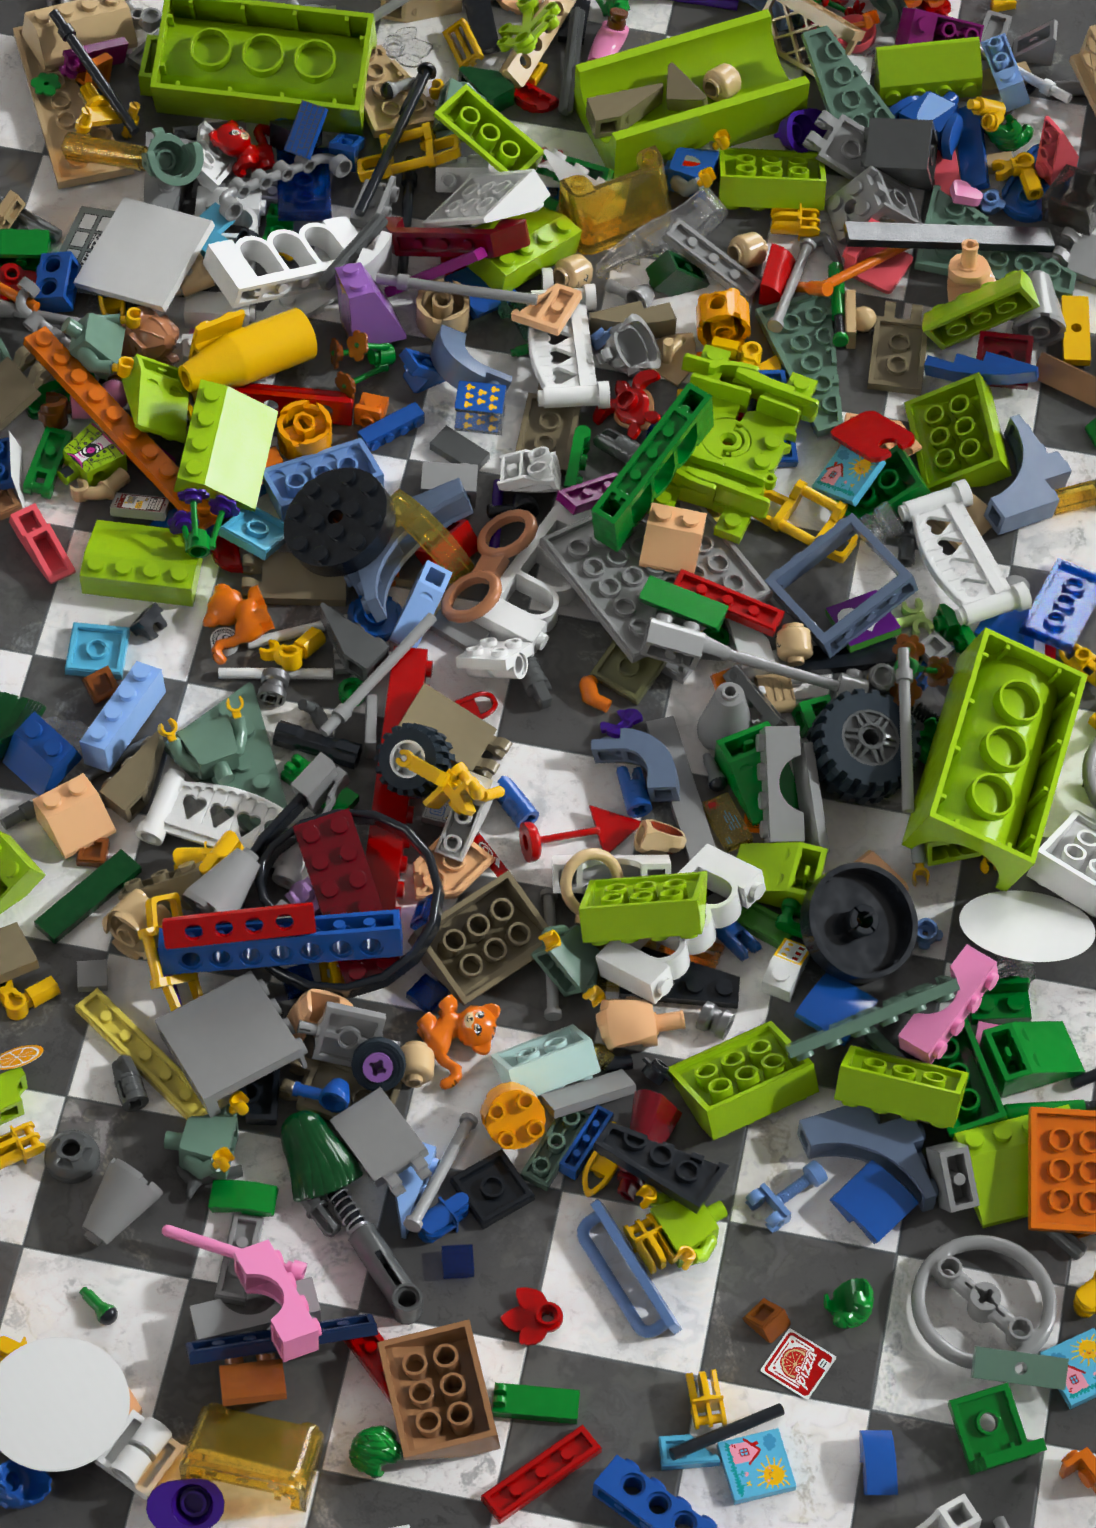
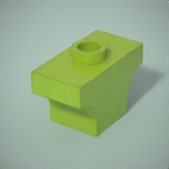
M22 1067L10 1069L0 1074V1125L25 1114L23 1101L20 1096L28 1089L26 1074Z

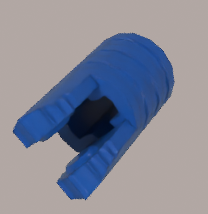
M617 767L616 773L628 816L633 818L646 816L652 811V805L642 768H633L631 780L628 767Z
M501 776L497 783L505 789V794L503 797L497 798V801L518 828H520L522 822L535 823L539 817V812L511 778Z
M738 921L723 928H715L716 938L742 962L749 958L747 949L754 954L762 949L761 944Z

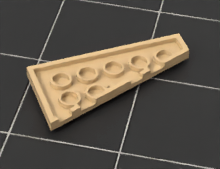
M377 44L376 50L372 49L370 55L364 101V116L374 138H379V135L384 133L392 134L400 117V109L410 91L409 88L399 92L394 99H385L380 92L381 85L386 81L398 82L406 78H412L395 59L391 60L386 55V50L381 45ZM422 93L405 131L421 127L422 123L430 122L433 127L435 119L433 114L437 108L430 96L426 97Z

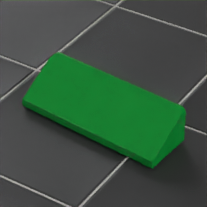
M651 575L638 598L641 603L687 621L695 622L715 632H719L729 608L728 605Z

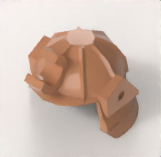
M145 306L136 307L141 310L139 317L141 318L140 326L137 329H130L126 324H122L126 328L122 355L134 357L136 354L174 366V364L180 361L179 357L173 353V350L177 348L176 343L180 329L167 315L160 317L151 308Z

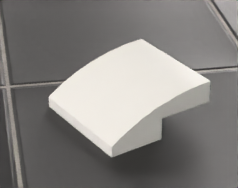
M381 231L373 251L362 248L356 262L362 263L375 282L377 273L389 274L392 268V233Z

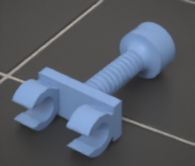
M812 1160L804 1166V1175L777 1195L763 1183L759 1188L746 1196L747 1201L745 1203L752 1211L762 1206L765 1201L775 1211L765 1220L767 1222L765 1224L772 1233L778 1231L791 1220V1212L784 1205L786 1202L809 1185L819 1187L828 1180L825 1170L817 1161Z

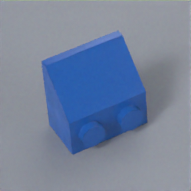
M34 711L14 732L3 763L40 796L55 788L83 757Z

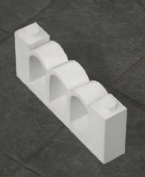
M198 186L194 216L199 217L215 202L219 204L220 195L229 188L217 187L212 193L208 188ZM261 189L251 191L244 199L235 197L242 204L243 211L232 225L246 227L259 235L258 227H260L261 216H266L267 201L262 200ZM222 233L221 235L228 240L232 239L235 244L239 233ZM246 259L252 270L255 272L256 261ZM200 291L185 297V328L195 329L203 321H212L220 318L227 312H235L241 309L245 311L242 327L250 325L251 321L256 320V305L232 308L222 292Z
M346 215L323 220L322 224L308 223L300 229L299 234L286 229L273 231L267 237V241L255 236H245L240 238L235 244L232 239L208 244L202 264L232 308H238L320 290V285L317 283L318 278L355 238L358 232ZM311 246L324 250L332 261L322 263ZM278 252L291 256L297 262L299 268L289 269ZM246 259L259 263L268 274L257 277Z
M557 501L539 525L533 541L515 557L501 576L502 593L499 601L492 610L481 618L474 620L476 624L490 631V637L497 638L498 641L519 638L522 642L533 643L534 654L538 649L542 650L545 647L549 638L547 632L552 630L558 621L559 607L566 606L575 600L577 592L570 583L562 587H554L532 577L528 573L535 563H538L563 576L539 545L540 538L591 516V510L572 515ZM517 590L546 605L550 610L543 614H531L507 601L514 591Z
M707 843L678 872L707 871V889L727 898L718 904L706 903L705 925L702 934H698L697 937L692 939L672 936L663 941H656L676 951L670 956L656 958L640 951L650 938L639 939L634 943H622L621 940L610 941L595 956L600 976L656 1004L663 996L669 993L674 985L673 980L680 978L686 973L690 966L689 955L705 952L713 945L716 940L715 928L731 925L741 915L742 906L748 909L756 900L763 896L766 886L762 870Z

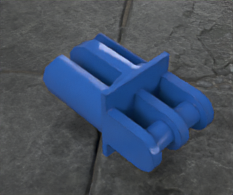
M459 1192L446 1201L439 1196L438 1203L427 1210L422 1220L423 1226L418 1232L420 1239L425 1243H433L453 1229L457 1233L459 1222L468 1216V1195L464 1192Z

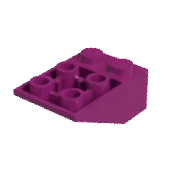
M903 7L894 45L979 37L981 42L984 25L916 8Z

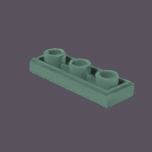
M578 1111L554 1119L521 1171L520 1175L522 1178L548 1191L559 1173L560 1161L588 1120L590 1114Z
M974 1346L971 1378L1065 1390L1069 1359ZM1020 1362L1023 1369L1017 1374L1015 1365Z

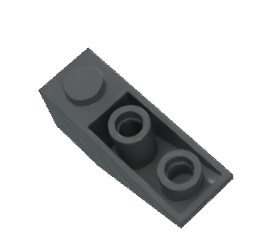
M322 602L320 604L321 622L345 670L364 682L387 658L389 647L381 638L374 637L366 632L359 623L351 622L338 609L331 608Z

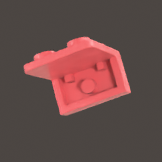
M871 218L868 222H879V221H877V220ZM846 246L842 255L845 259L844 270L886 248ZM902 252L853 278L885 294H890L912 265L913 256Z

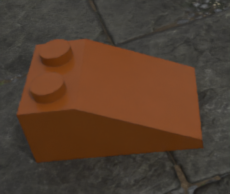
M275 1353L256 1355L257 1361L244 1362L243 1357L224 1359L225 1364L219 1365L223 1406L287 1399L283 1361L281 1358L276 1359Z

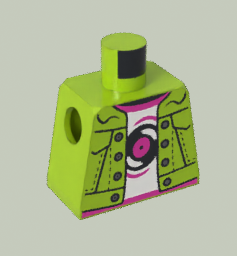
M92 422L64 447L63 458L65 467L57 471V474L65 485L70 484L77 478H82L88 482L89 486H97L98 482L106 480L118 468H122L125 471L128 470L126 453Z

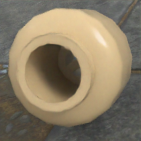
M720 64L707 71L704 75L703 90L714 101L728 99L736 95L741 89L740 74L730 64Z
M748 232L732 238L727 249V255L747 269L763 264L767 256L768 245L758 233Z
M573 254L562 258L554 266L553 280L555 284L559 283L571 288H583L584 284H590L592 281V264L581 254Z
M792 622L784 624L782 629L776 633L777 656L780 660L787 662L788 666H801L805 663V660L813 655L812 633L808 628L804 627L803 623Z
M422 1041L406 1042L400 1047L406 1060V1068L401 1082L405 1083L408 1087L418 1088L429 1082L434 1076V1051Z

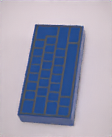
M302 100L284 150L310 160L328 109Z

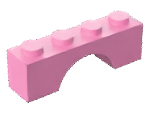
M966 944L950 966L951 977L956 978L960 987L953 1002L945 1009L936 1013L914 1014L898 1035L900 1049L922 1062L932 1064L935 1059H940L944 1055L948 1047V1041L953 1035H959L965 1025L964 1020L970 1012L975 1013L982 1002L981 997L987 989L989 991L992 990L998 982L997 962Z
M269 1239L234 1251V1271L246 1294L268 1296L282 1307L278 1314L271 1319V1340L282 1361L286 1362L319 1350V1336L322 1335L320 1323L316 1317L312 1318L309 1314V1305L305 1296L298 1294L295 1278L291 1272H286L281 1252L274 1250Z

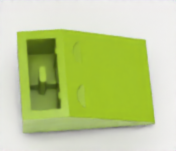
M136 354L133 358L134 365L130 376L121 378L135 427L145 433L151 432L160 435L169 441L175 440L184 443L186 441L189 392L180 381L178 368Z
M0 831L1 914L26 897L46 874L10 835Z
M803 842L740 844L736 858L761 869L763 872L766 891L755 902L781 908L783 899L787 897L796 899L802 905L804 896L810 886L824 873L828 849Z

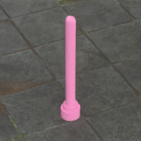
M165 1225L162 1228V1234L165 1237L234 1259V1251L242 1249L171 1225ZM294 1260V1262L288 1261L284 1263V1268L287 1273L291 1272L295 1281L304 1278L307 1263Z

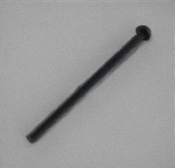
M423 62L417 68L418 74L400 109V117L387 144L382 149L383 153L355 209V214L359 217L365 215L428 80L436 77V68L430 62Z

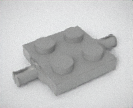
M327 1001L323 1016L318 1023L299 1020L297 1033L315 1036L312 1059L351 1067L354 1051L362 1042L369 1038L383 1037L382 1031L386 1021V1013ZM392 1040L400 1046V1041Z

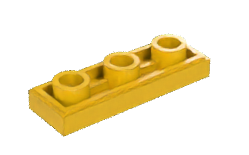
M1062 295L1060 301L1061 310L1066 322V331L1062 339L1063 361L1075 366H1090L1091 346L1088 296Z

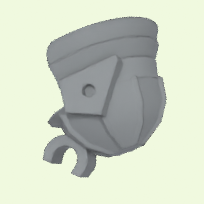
M631 314L628 318H625L623 323L611 327V335L606 341L604 349L600 350L601 353L596 354L599 365L608 362L618 372L627 374L628 378L635 376L643 370L657 369L661 366V354L657 341L647 323L637 314Z

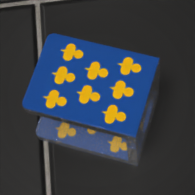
M460 380L455 401V411L457 412L454 429L456 431L502 435L506 409V385Z

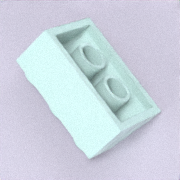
M573 1024L490 1055L503 1083H520V1085L530 1088L536 1096L563 1088L565 1085L575 1081L579 1083L592 1079L594 1074L601 1072L592 1039Z

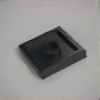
M503 1149L498 1150L450 1178V1183L457 1193L464 1192L468 1195V1209L482 1229L489 1227L535 1200L534 1193Z

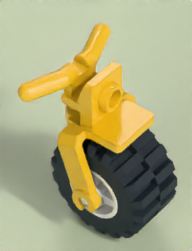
M402 723V727L395 726L391 728L392 734L386 732L382 737L385 740L384 743H378L376 749H379L380 753L375 755L374 761L379 762V766L375 767L377 774L383 775L379 779L381 783L388 785L387 789L398 795L418 799L426 797L422 803L428 808L440 809L450 799L448 804L457 814L472 816L476 813L472 799L487 802L501 798L505 794V789L502 786L485 789L476 777L469 773L468 768L463 762L451 766V761H455V754H451L449 751L453 747L450 742L445 741L447 737L435 728L416 723Z

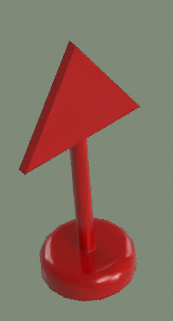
M589 805L595 827L540 836L534 823L522 822L519 828L520 846L525 860L531 863L536 862L540 858L542 843L597 834L601 848L611 853L638 829L641 821Z

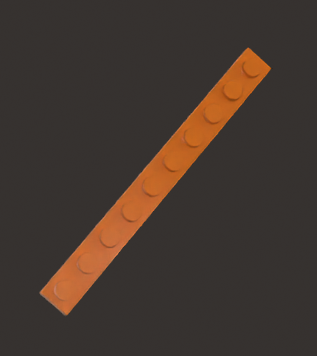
M46 326L26 336L23 345L101 429L126 453L131 461L178 511L191 512L190 504L180 501L177 496L178 492H174L179 467L147 433L135 427L133 418L85 367L70 355L69 350ZM202 499V502L197 504L198 528L204 530L215 524L217 515L210 512L211 506L208 504L209 500Z

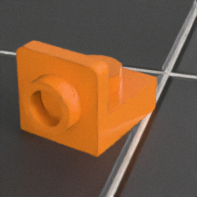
M103 53L92 58L106 81L110 83L113 57L108 53ZM87 70L77 74L75 80L81 85L91 82L98 89V86Z
M363 392L359 404H355L354 424L367 427L384 418L389 406V397Z
M1088 1447L1080 1452L1077 1450L1069 1452L1061 1460L1062 1465L1059 1475L1064 1479L1078 1470L1081 1482L1087 1488L1091 1487L1096 1493V1457Z

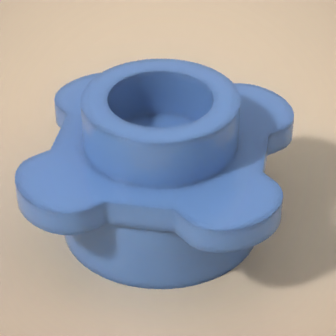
M991 188L989 191L982 193L983 198L979 205L982 213L993 215L999 209L1005 207L1006 202L1000 198L999 190Z
M601 327L590 335L591 345L596 351L605 345L611 335L610 328L605 331Z
M922 918L918 921L916 941L920 949L927 950L932 943L942 940L943 932L938 930V926L933 920Z

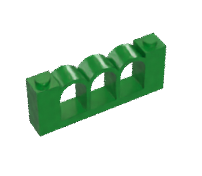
M688 382L591 509L595 539L618 553L634 532L633 528L643 520L649 511L654 498L659 497L673 479L676 470L687 462L696 446L700 445L713 428L712 395Z

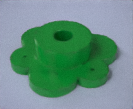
M42 72L38 77L31 80V86L35 88V93L38 95L53 96L56 90L61 88L59 76L56 73L47 75Z

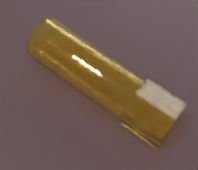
M68 132L61 144L66 160L145 171L142 166V153H147V146L101 139L75 132Z

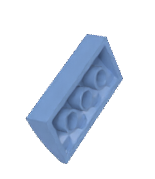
M361 437L326 448L317 454L304 455L266 467L262 481L280 520L284 522L287 509L296 494L306 482L311 481L322 473L338 468H357L372 474L383 487L384 474Z

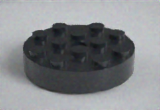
M349 467L327 471L306 482L290 503L284 520L286 544L298 561L314 574L324 577H340L352 574L369 565L387 546L396 522L395 505L390 494L382 484L367 471Z
M853 862L843 864L825 873L810 886L801 905L800 929L809 954L825 972L839 980L860 984L881 979L899 969L907 961L916 944L918 919L911 896L894 875L873 864ZM857 918L861 921L862 927L855 928L858 925Z

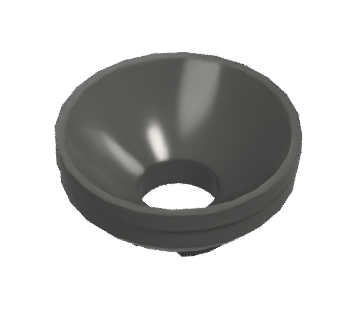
M66 1130L55 1135L47 1144L44 1154L45 1166L49 1174L57 1181L77 1184L86 1181L97 1171L100 1164V1150L96 1141L89 1134L79 1130ZM68 1143H76L80 1146V1151L74 1156L63 1154L62 1149Z

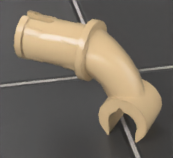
M118 468L106 480L98 482L97 486H89L85 479L77 478L78 488L69 485L71 497L75 502L103 499L113 500L115 494L131 481L129 479L130 476L124 469Z

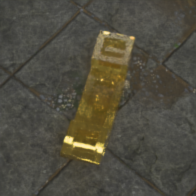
M400 489L391 495L396 510L395 526L397 528L402 526L441 567L453 572L449 580L451 584L473 571L475 566L451 533L425 507Z

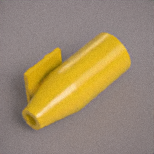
M292 308L242 327L245 311L241 309L235 312H227L220 318L212 321L201 322L194 330L188 356L189 360L178 368L179 378L183 387L188 392L198 391L201 379L231 388L242 387L314 359L317 355V340L309 319L300 309Z

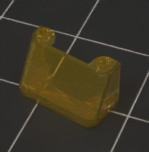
M655 145L643 149L637 154L636 164L639 170L593 186L591 181L583 175H574L560 180L559 213L564 214L582 230L577 248L579 253L593 255L663 229L671 223L672 207L663 157Z
M212 1402L200 1409L179 1466L181 1480L207 1479L212 1483L214 1480L274 1493V1499L281 1501L283 1495L291 1500L290 1509L306 1512L324 1445V1434L313 1423L303 1422L296 1424L230 1410L222 1404Z

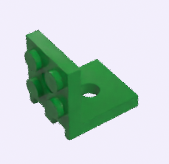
M1009 1383L947 1401L970 1475L1029 1458L1047 1450L1044 1438L1030 1442L1027 1441ZM983 1414H989L995 1419L993 1431L988 1432L981 1428L980 1418Z

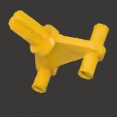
M86 82L85 85L80 87V92L87 103L76 120L74 141L78 144H81V142L83 144L86 134L90 132L91 127L120 124L122 121L105 96L100 95L91 82ZM133 101L130 102L127 111L138 126L140 104ZM124 126L121 135L124 138H128V136L131 138L132 135Z

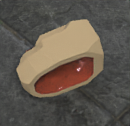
M648 819L641 821L635 834L634 847L636 851L643 854L666 855L677 853L684 849L687 840L681 830L669 824Z

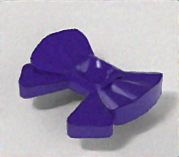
M637 709L618 710L617 714L621 721L617 725L601 722L600 729L602 733H607L609 737L620 738V728L630 729L633 725L642 722L643 717Z

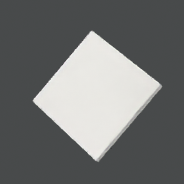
M123 197L73 283L76 288L166 312L213 231L215 224L212 220Z

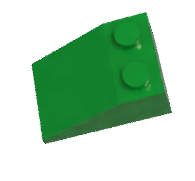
M898 445L889 450L892 456L884 460L886 465L856 507L848 504L845 513L846 517L853 513L868 528L900 517L898 506L902 505L903 502L931 493L911 458L904 450L898 448Z

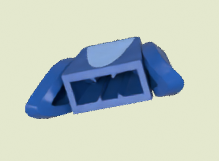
M928 91L921 96L906 97L889 108L895 116L894 119L933 120L939 141L938 150H940L943 159L952 160L953 152L960 141L964 127L962 116L959 115V106L957 105L959 97L954 92L948 91L942 97Z

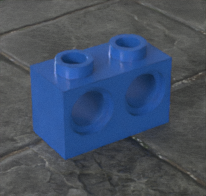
M71 251L41 253L40 263L36 268V285L41 291L34 298V300L40 303L41 311L57 313L74 310L77 288L73 282L81 270V265Z

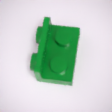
M1019 976L999 978L995 987L990 991L987 989L981 997L982 1002L975 1013L970 1012L971 1025H977L978 1021L992 1024L1031 1022L1032 1015L1028 992L1030 978H1021Z

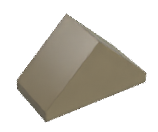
M671 62L668 65L666 101L668 110L687 111L707 105V96Z

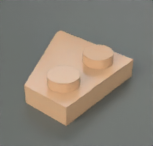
M556 283L548 288L545 293L538 295L537 305H529L520 311L517 308L511 312V319L517 323L559 336L581 301L582 291Z

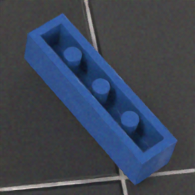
M413 402L357 431L358 438L362 437L370 451L377 450L380 446L392 442L395 438L421 427L425 423V413L416 402Z
M597 1104L560 1161V1173L573 1180L577 1179L594 1151L592 1148L595 1141L609 1122L613 1121V1112Z

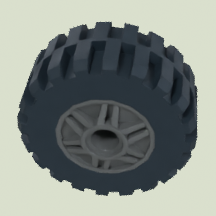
M863 688L854 689L852 693L845 691L840 693L836 699H831L812 722L806 738L808 742H813L819 784L824 782L828 786L826 791L833 795L836 792L840 794V799L846 802L850 799H855L856 804H865L868 800L874 804L880 802L883 798L888 799L902 787L899 706L893 702L894 697L888 694L883 697L880 695V691L870 689L868 693H865ZM911 716L914 772L919 763L917 759L921 756L922 747L918 745L921 740L920 731L914 729L917 723L913 716Z

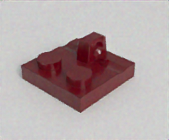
M980 331L976 359L983 361L986 351L1031 364L1034 336ZM1028 383L1014 385H989L990 387L1010 388L1019 390L1028 389Z

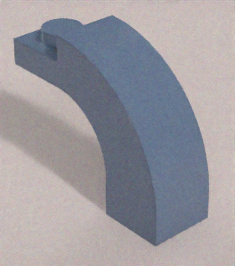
M441 325L430 351L432 364L441 377L456 389L458 388V382L462 380L506 385L507 392L512 382V376L478 362L468 353L465 347L467 334L446 325Z
M620 728V738L603 737L591 740V751L595 764L628 762L639 765L647 772V790L651 802L680 801V783L673 757L666 746L657 738L640 730Z

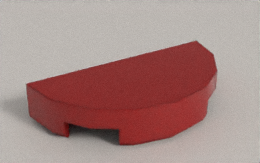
M526 82L522 88H515L514 100L525 111L546 113L554 110L559 105L557 97L529 82Z
M218 535L216 549L211 550L214 562L223 570L231 573H243L239 546Z

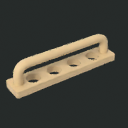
M545 0L539 6V11L534 14L533 19L548 3L555 1L561 9L558 16H556L560 24L547 33L543 32L537 38L536 51L533 50L528 54H517L514 49L511 50L499 72L506 79L511 80L516 89L524 87L576 3V0ZM521 56L526 61V68L522 67L520 63Z

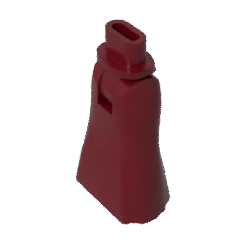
M646 1089L634 1092L630 1129L647 1135L649 1140L663 1143V1141H667L673 1132L682 1112L663 1094ZM618 1165L620 1171L617 1178L620 1184L617 1193L628 1201H634L635 1193L646 1182Z

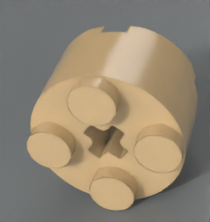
M444 278L433 279V281L445 282ZM453 280V283H455V284H461V283H459V282ZM425 290L418 291L416 297V325L420 332L430 338L432 342L441 325H446L463 333L468 330L470 318L469 296Z
M137 888L128 893L103 918L102 926L106 934L109 931L115 938L111 943L121 953L134 960H138L140 957H144L143 960H146L143 941L139 940L137 931L147 928L145 902L149 898L142 890ZM156 904L158 926H162L163 918L171 917V913L164 905ZM155 937V938H154L155 944H156V948H158V938H159V937Z

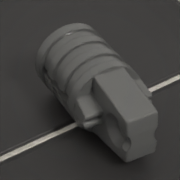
M528 657L527 673L524 678L519 680L528 697H534L539 708L542 710L551 706L552 697L549 690L552 687L543 670H541L542 668L537 658Z
M121 1055L112 1063L114 1084L117 1088L123 1110L133 1112L144 1108L149 1103V1099L141 1075L131 1056Z

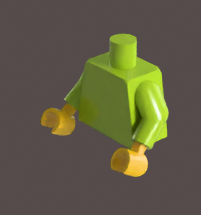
M643 1185L635 1195L644 1198L640 1202L642 1209H646L649 1205L653 1206L650 1209V1213L654 1216L658 1225H662V1234L675 1254L673 1259H678L676 1262L677 1267L688 1270L691 1265L707 1262L717 1245L719 1227L716 1222L728 1216L724 1204L720 1200L707 1207L704 1204L696 1214L664 1193L657 1192L653 1186Z

